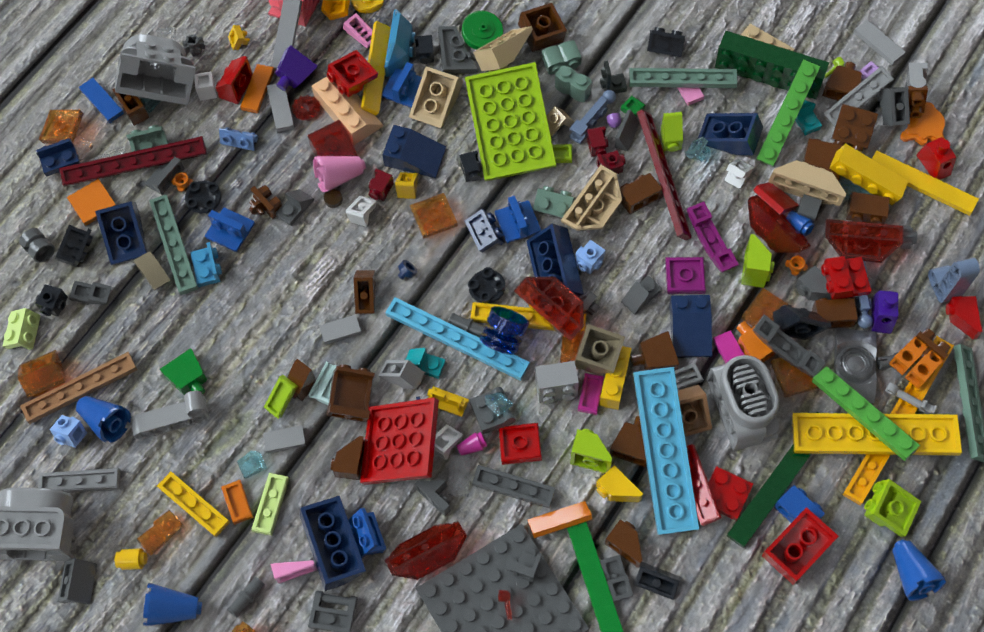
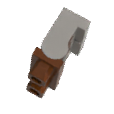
M909 63L905 87H908L910 118H921L925 110L928 86H926L928 63Z

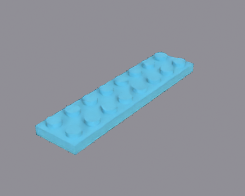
M674 367L633 372L657 535L699 529Z

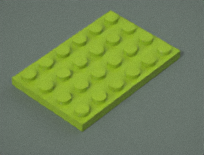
M535 62L465 77L485 182L557 167Z

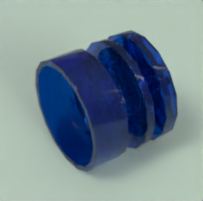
M494 306L487 317V322L490 325L483 327L480 341L495 351L509 355L516 354L519 350V345L522 343V339L519 336L525 335L529 326V320L513 310Z

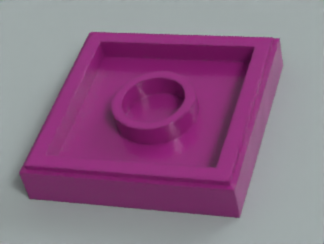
M666 257L667 294H705L704 257Z

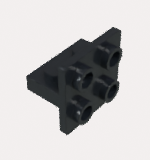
M658 27L650 30L647 51L677 57L682 56L686 36L682 35L683 32L672 30V33H666V29Z

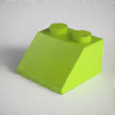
M750 234L745 250L741 285L764 288L766 281H770L774 262L771 261L772 254L755 234Z
M577 429L571 451L570 464L606 473L611 469L612 457L601 439L592 430Z

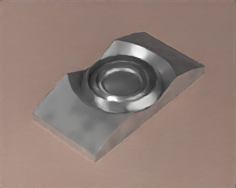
M835 328L834 373L874 405L877 385V344L875 332Z

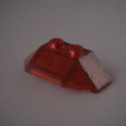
M758 195L749 197L750 227L757 236L767 243L770 249L775 252L800 253L811 247L803 234L800 235L786 220L784 214L777 213Z
M826 219L825 238L839 256H845V259L862 257V260L865 262L882 263L903 244V226Z
M526 277L514 290L537 315L569 341L584 327V302L556 277Z
M458 521L452 524L435 525L400 543L384 561L392 576L418 580L454 561L467 535Z

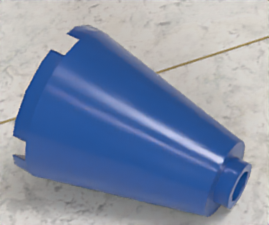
M84 396L79 399L76 405L77 413L97 437L105 443L108 441L112 443L120 439L127 431V428H125L127 422L130 423L131 413L127 408L90 396Z
M903 539L894 544L893 555L905 596L909 601L924 599L928 597L926 593L931 590L936 593L946 584L944 576L911 541Z
M148 583L147 588H151V592L146 593L143 618H147V621L143 622V626L196 619L197 615H201L202 602H198L199 597Z

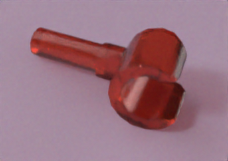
M499 590L498 602H505L507 620H511L510 593L507 590Z

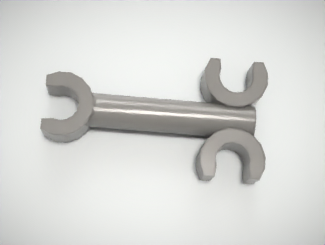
M891 382L885 389L886 393L897 396L917 407L918 412L935 414L938 406L929 404L927 400L922 402L902 391Z

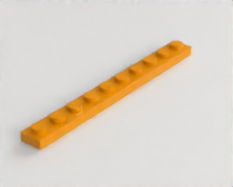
M936 336L933 340L936 345L943 341L951 347L947 353L949 356L954 345ZM947 357L919 389L909 382L904 392L922 401ZM899 398L890 414H915L918 408ZM866 454L842 495L861 506L890 455Z

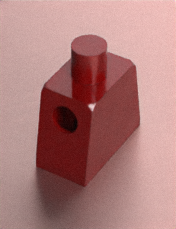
M940 137L927 143L917 153L916 156L930 176L938 180L951 176L956 155L950 148L948 140Z

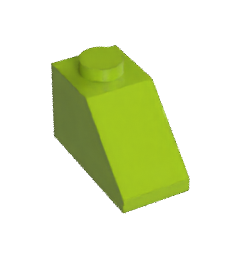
M682 112L663 113L660 135L664 151L675 152L682 149Z

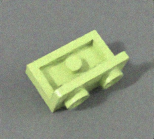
M27 308L11 311L8 317L7 330L4 334L3 347L12 349L22 346L28 350L33 349L41 317L40 314Z

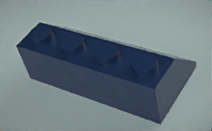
M552 223L526 240L542 307L570 303L584 295L568 228Z
M340 495L300 508V519L325 591L343 586L366 572Z

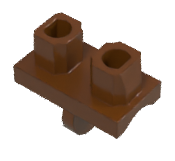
M266 185L258 189L255 186L250 188L255 201L251 200L249 202L251 204L249 211L253 215L259 213L260 216L266 212L272 219L276 218V211L282 207L281 201L276 196L269 201L267 200L272 193Z

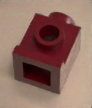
M605 126L587 129V143L591 157H595L600 153L601 155L607 153L606 147L609 144L608 138L605 136Z
M618 150L603 155L601 153L597 154L596 165L598 168L602 165L617 174L623 173L626 161L623 154L619 155Z
M375 169V178H372L369 182L370 192L368 195L372 199L384 201L394 185L393 177L389 173Z

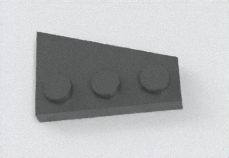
M438 26L442 71L448 74L478 73V68L473 63L471 54L467 52L464 41L456 26Z

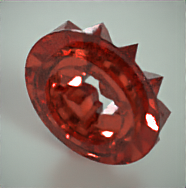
M307 94L303 97L300 95L299 99H294L292 112L295 117L300 120H310L318 115L320 103L315 96L311 97ZM304 103L308 106L309 111L303 107Z

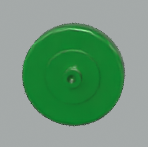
M475 11L465 18L461 32L465 43L477 50L502 36L504 29L500 19L493 13Z

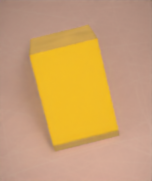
M400 172L395 181L397 198L416 199L418 173Z

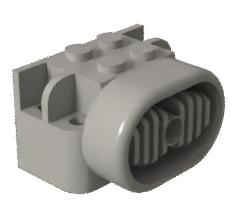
M147 34L135 35L125 42L119 55L115 76V93L188 105L196 66L186 56L184 48L178 42Z
M741 355L732 358L724 365L711 368L707 377V383L732 450L736 451L779 439L777 434L779 429V422L777 420L780 403L779 395L767 366L753 356ZM746 390L751 391L753 394H748Z
M6 488L1 490L0 560L67 561L76 558L70 553L71 543L75 542L76 539L73 535L74 522L71 519L73 497L66 492L48 488Z

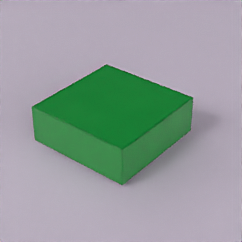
M631 96L621 106L620 110L625 114L627 110H631L637 118V112L641 109L644 110L646 105Z

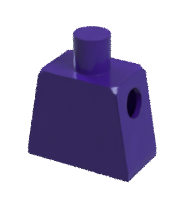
M290 45L284 51L275 71V74L281 78L276 84L277 87L283 91L289 85L296 88L316 69L317 65Z
M880 290L871 299V316L873 318L871 331L891 334L898 319V292Z

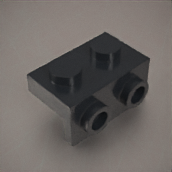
M68 225L55 259L77 267L78 262L83 263L86 252L83 250L85 245L90 246L93 238L90 235L92 230L88 228L87 231Z

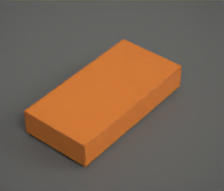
M241 480L221 487L234 525L254 518Z

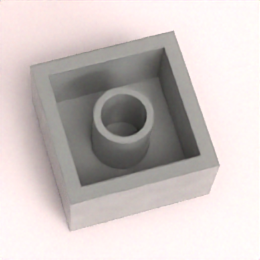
M575 361L535 367V384L539 403L550 404L555 402V400L562 399L570 401L578 397L579 381Z

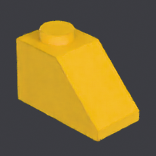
M615 465L597 480L596 490L598 494L609 501L640 502L642 500L643 493Z

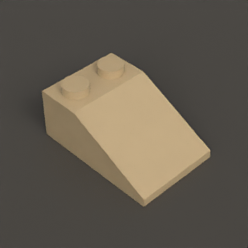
M532 26L512 29L474 51L473 53L481 71L489 70L491 72L497 69L508 68V64L515 60L532 32Z
M426 66L409 118L442 129L459 96L464 80Z

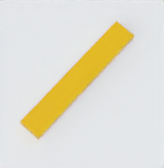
M379 21L373 24L368 63L378 72V78L364 85L361 103L362 110L375 116L380 111L385 76L384 65L391 27Z
M877 150L872 157L876 162L907 179L908 187L969 216L979 200L977 197Z
M473 302L471 319L476 323L580 334L584 333L587 315L583 313Z

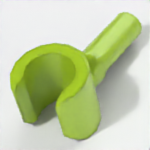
M841 57L833 60L834 67L825 74L824 78H828L837 66L844 67V60Z

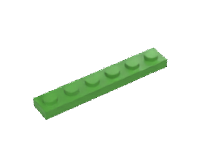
M803 59L756 160L769 166H774L820 66Z
M827 366L813 377L812 382L902 460L906 461L919 449L920 445Z

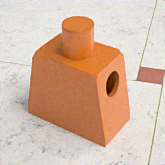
M746 321L737 326L736 329L741 333L737 343L744 355L753 356L764 363L776 354L752 331L754 327L751 328Z

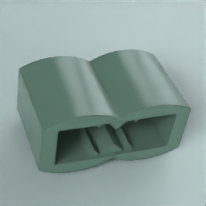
M574 40L564 42L558 46H550L541 51L542 60L548 74H556L561 66L576 69L582 64V57Z
M561 66L555 74V88L561 93L570 94L573 99L579 102H585L590 96L592 81L589 77L577 74L575 70L568 66Z

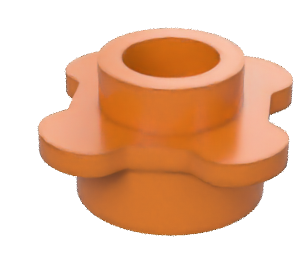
M186 172L176 174L171 182L173 185H176L179 192H183L193 180L188 178Z
M796 255L791 260L785 262V266L789 267L791 274L794 276L808 269V265L805 264L804 258L800 255Z

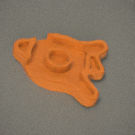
M926 102L921 118H910V124H907V129L901 133L900 139L903 142L914 140L919 145L924 146L928 140L933 141L940 137L944 138L945 119L932 103Z

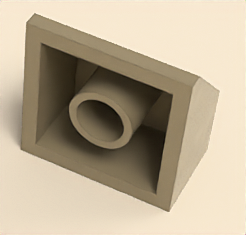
M587 324L574 360L576 368L590 373H614L625 337Z

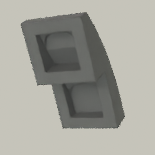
M74 281L69 299L76 302L105 305L108 302L112 286L96 282L88 284Z
M620 555L600 560L613 601L633 596Z

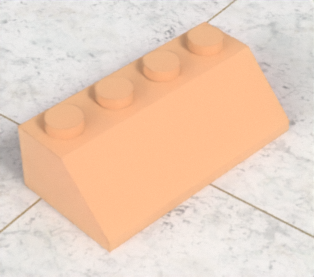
M325 77L312 85L314 98L354 145L383 127V124L375 115L361 109L362 99L357 93L348 98L346 94L342 95L339 92L338 85L335 82L331 83Z

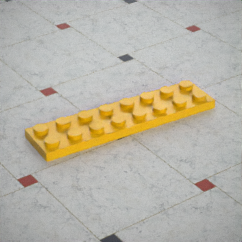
M849 413L792 414L794 453L897 455ZM884 414L920 445L919 449L912 455H961L962 448L958 415Z

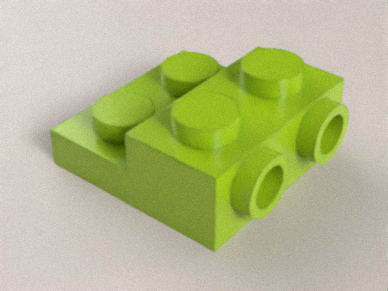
M890 479L878 481L872 488L874 492L872 499L865 503L864 509L866 512L864 516L880 527L886 526L900 537H906L921 501Z

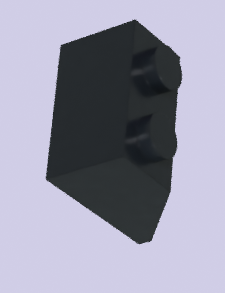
M783 305L780 309L773 312V321L780 326L779 329L792 338L807 340L831 328L830 322L818 313L808 311L806 308H794L791 305Z

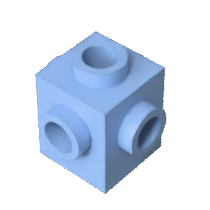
M590 240L584 247L581 246L575 254L577 256V267L588 274H591L594 270L597 271L603 264L606 250Z
M61 415L50 428L54 440L58 444H65L75 448L87 434L80 420Z

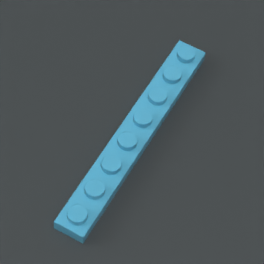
M394 297L385 312L386 316L520 381L530 366L529 361Z

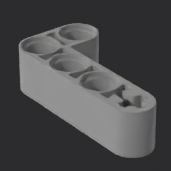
M190 391L184 395V402L132 416L130 420L134 438L144 439L209 420L205 397L200 391Z

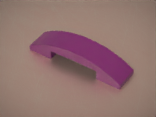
M703 201L687 208L693 228L706 253L718 270L723 273L737 267L739 263L731 249H727L711 220L712 215L705 202Z

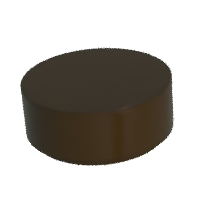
M332 189L325 192L324 202L328 207L336 208L342 204L343 198L339 190Z

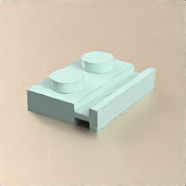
M326 361L308 394L310 398L328 405L333 370L336 368V365L329 364Z

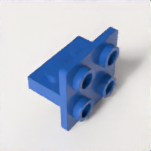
M407 62L403 70L398 68L394 70L382 92L383 98L412 108L422 79L421 76L416 75V72H414V64Z
M514 195L508 197V207L495 211L496 219L506 243L537 234L541 231L528 200L517 202Z
M223 208L220 213L211 210L208 215L211 227L205 234V237L237 252L255 225V222L227 208Z
M360 508L348 521L361 558L366 555L383 553L386 550V546L374 512L366 513L365 508Z

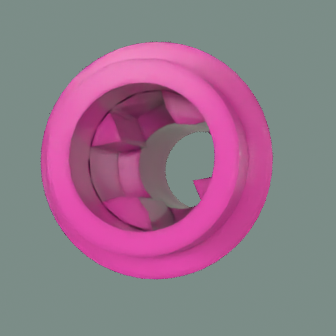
M475 432L456 446L460 455L463 456L483 451L487 447V443L482 432Z

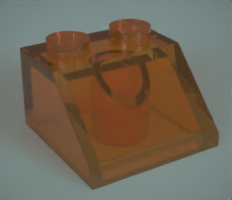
M56 350L19 365L18 380L28 398L40 396L45 390L54 389L65 382L66 375Z

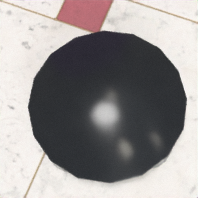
M209 181L191 182L185 194V203L188 208L199 214L215 210L221 201V191L218 185Z
M486 267L474 274L468 281V288L474 300L479 303L489 304L496 302L503 296L506 284L500 273L490 267Z

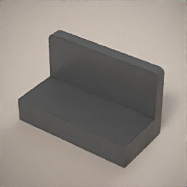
M174 157L168 164L160 165L145 182L146 186L163 195L171 186L174 176L183 172L184 166L181 160Z
M76 558L65 561L57 602L64 604L70 602L90 604L97 564Z

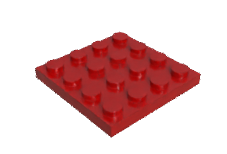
M434 397L369 407L370 414L367 420L360 483L369 485L432 478L439 406L438 399Z

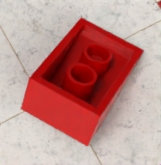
M806 507L764 551L762 557L794 585L839 536Z

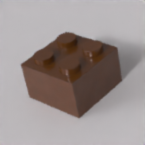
M553 3L545 4L520 14L519 27L532 26L533 28L526 40L532 52L564 41L567 30Z

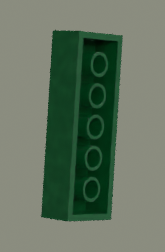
M725 31L719 45L714 68L737 69V76L746 77L756 82H762L772 87L789 91L804 59L820 66L806 98L817 99L830 62Z

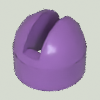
M612 113L606 117L608 125L612 128H616L621 124L620 113Z

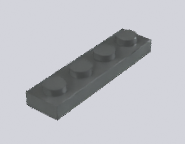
M481 465L477 466L472 481V486L549 509L555 493V487Z

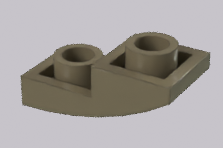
M150 251L134 260L139 271L154 291L171 281Z

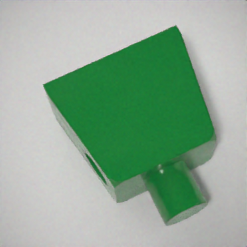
M191 348L160 368L164 377L183 395L190 391L205 393L202 384L207 381V378Z

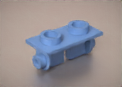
M226 127V129L219 128L220 144L254 151V142L258 140V135H255L254 132L243 131L240 133L239 130L230 129L229 127Z

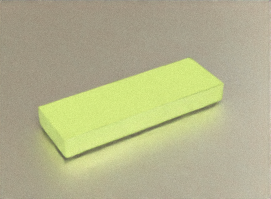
M269 473L251 529L252 532L269 536L273 535L289 477Z

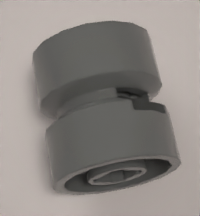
M31 228L25 231L19 239V244L37 263L48 260L54 254V245L45 238L38 228Z

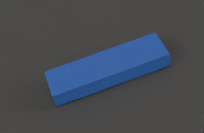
M94 78L79 86L80 91L109 123L124 114L123 110Z

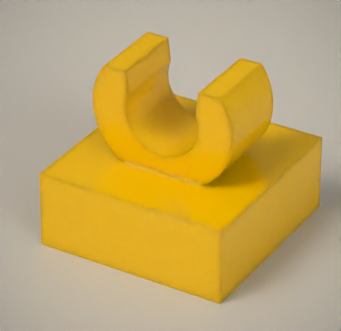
M233 25L228 35L233 50H239L241 45H248L250 41L249 38H245L247 31H242L240 25Z

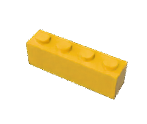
M846 143L836 151L829 168L871 194L889 197L890 205L895 204L903 197L908 184L907 179Z

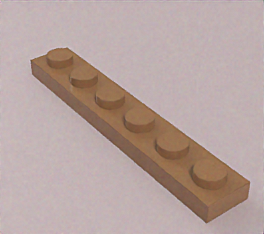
M126 352L20 405L27 422L32 424L138 369L130 353Z

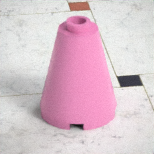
M316 156L313 160L315 178L319 179L320 183L317 184L323 193L363 174L366 169L364 160L359 156Z

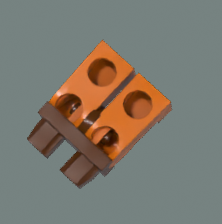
M930 329L924 332L920 331L889 362L894 369L903 375L918 360L919 362L905 376L918 389L944 361L951 348L943 341L936 345L932 341L936 335Z

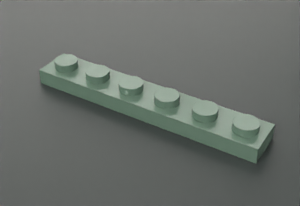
M629 68V87L737 88V69Z
M167 194L149 200L180 296L198 290Z
M958 344L954 346V359L957 365V378L960 385L959 393L963 404L962 413L965 417V432L969 443L968 452L971 459L984 462V420L973 351L970 347Z

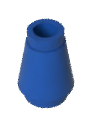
M793 210L786 217V220L800 235H809L815 227L811 219L799 215Z

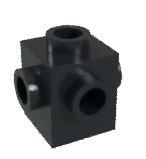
M45 284L41 293L37 295L35 304L40 309V313L46 316L54 315L59 317L60 312L66 306L68 296L61 288Z

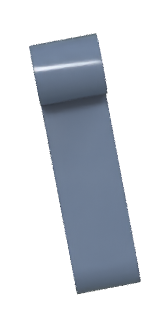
M973 257L954 262L951 267L946 265L930 269L928 277L938 301L944 303L950 301L952 297L962 296L979 275L980 267L977 259Z

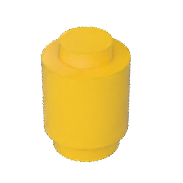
M142 548L122 549L115 554L116 568H121V570L143 569L148 561L147 553Z

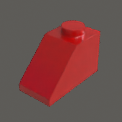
M976 296L952 297L949 303L946 304V314L949 315L950 322L970 338L977 339L982 333V326Z

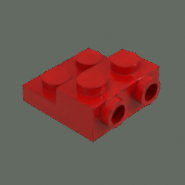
M355 50L328 64L327 78L331 83L335 82L338 85L337 88L342 95L346 94L349 98L362 91L363 85L378 78V72L358 50Z
M845 256L826 258L823 265H821L822 275L826 276L827 280L826 290L831 294L832 300L869 295L872 290L862 257L845 259Z

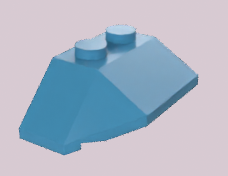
M394 9L384 65L386 77H390L396 68H404L414 53L412 43H415L416 32H413L412 24L397 9Z

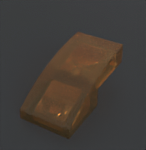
M168 510L155 520L153 527L138 537L137 541L151 556L181 528L182 523Z

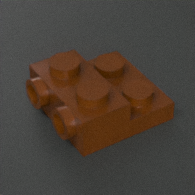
M842 104L831 140H835L834 143L840 145L845 143L853 145L852 147L858 151L868 149L878 113Z

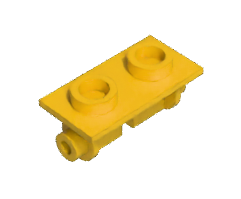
M434 386L427 393L428 398L435 397L439 400L438 409L460 417L463 416L469 402L467 398Z

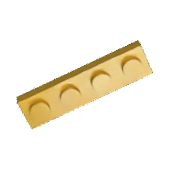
M171 471L157 485L164 494L214 537H217L230 523L227 518Z

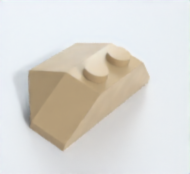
M797 160L775 168L768 180L769 183L774 184L784 192L801 198L805 194L822 200L821 204L840 206L846 196V192L833 172Z
M600 165L565 213L561 222L576 231L603 229L622 202L617 173Z

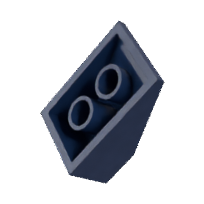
M707 113L697 143L734 155H754L763 125L758 113Z
M393 125L382 154L384 166L436 178L447 148L412 129Z
M130 201L95 211L111 265L139 258L147 253L142 221L136 202Z
M710 295L671 296L669 303L671 338L677 358L712 357Z

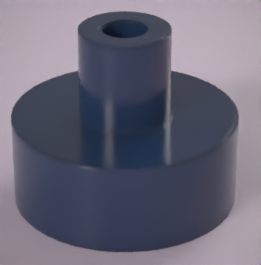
M403 260L398 265L400 270L398 277L402 280L405 277L412 279L417 274L416 267L407 260Z

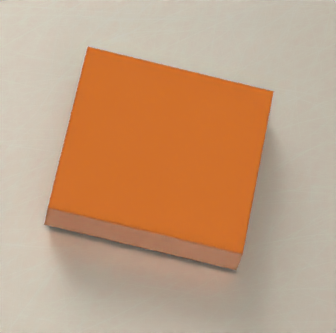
M99 179L67 197L85 226L97 220L95 211L116 205Z

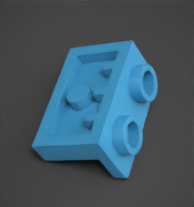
M210 242L206 243L207 248L190 252L198 287L221 282L219 275L222 274L220 264L216 262V259L219 258L216 247L213 248Z

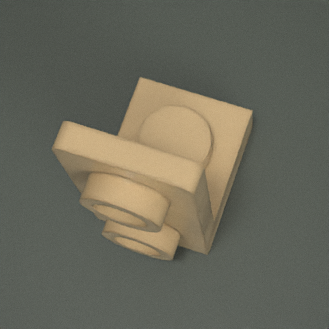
M555 106L546 116L551 137L561 126L566 125L570 127L574 123L564 110Z

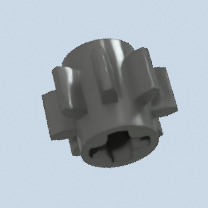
M196 34L186 36V40L182 42L186 54L190 52L192 56L201 55L202 49H205L202 36L198 38Z
M901 225V229L895 231V244H899L901 249H910L911 245L917 243V231L913 230L911 225Z

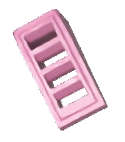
M356 13L344 22L343 29L368 49L371 40L367 42L366 39L370 36L372 37L373 30Z
M313 560L270 564L274 578L279 584L317 570Z

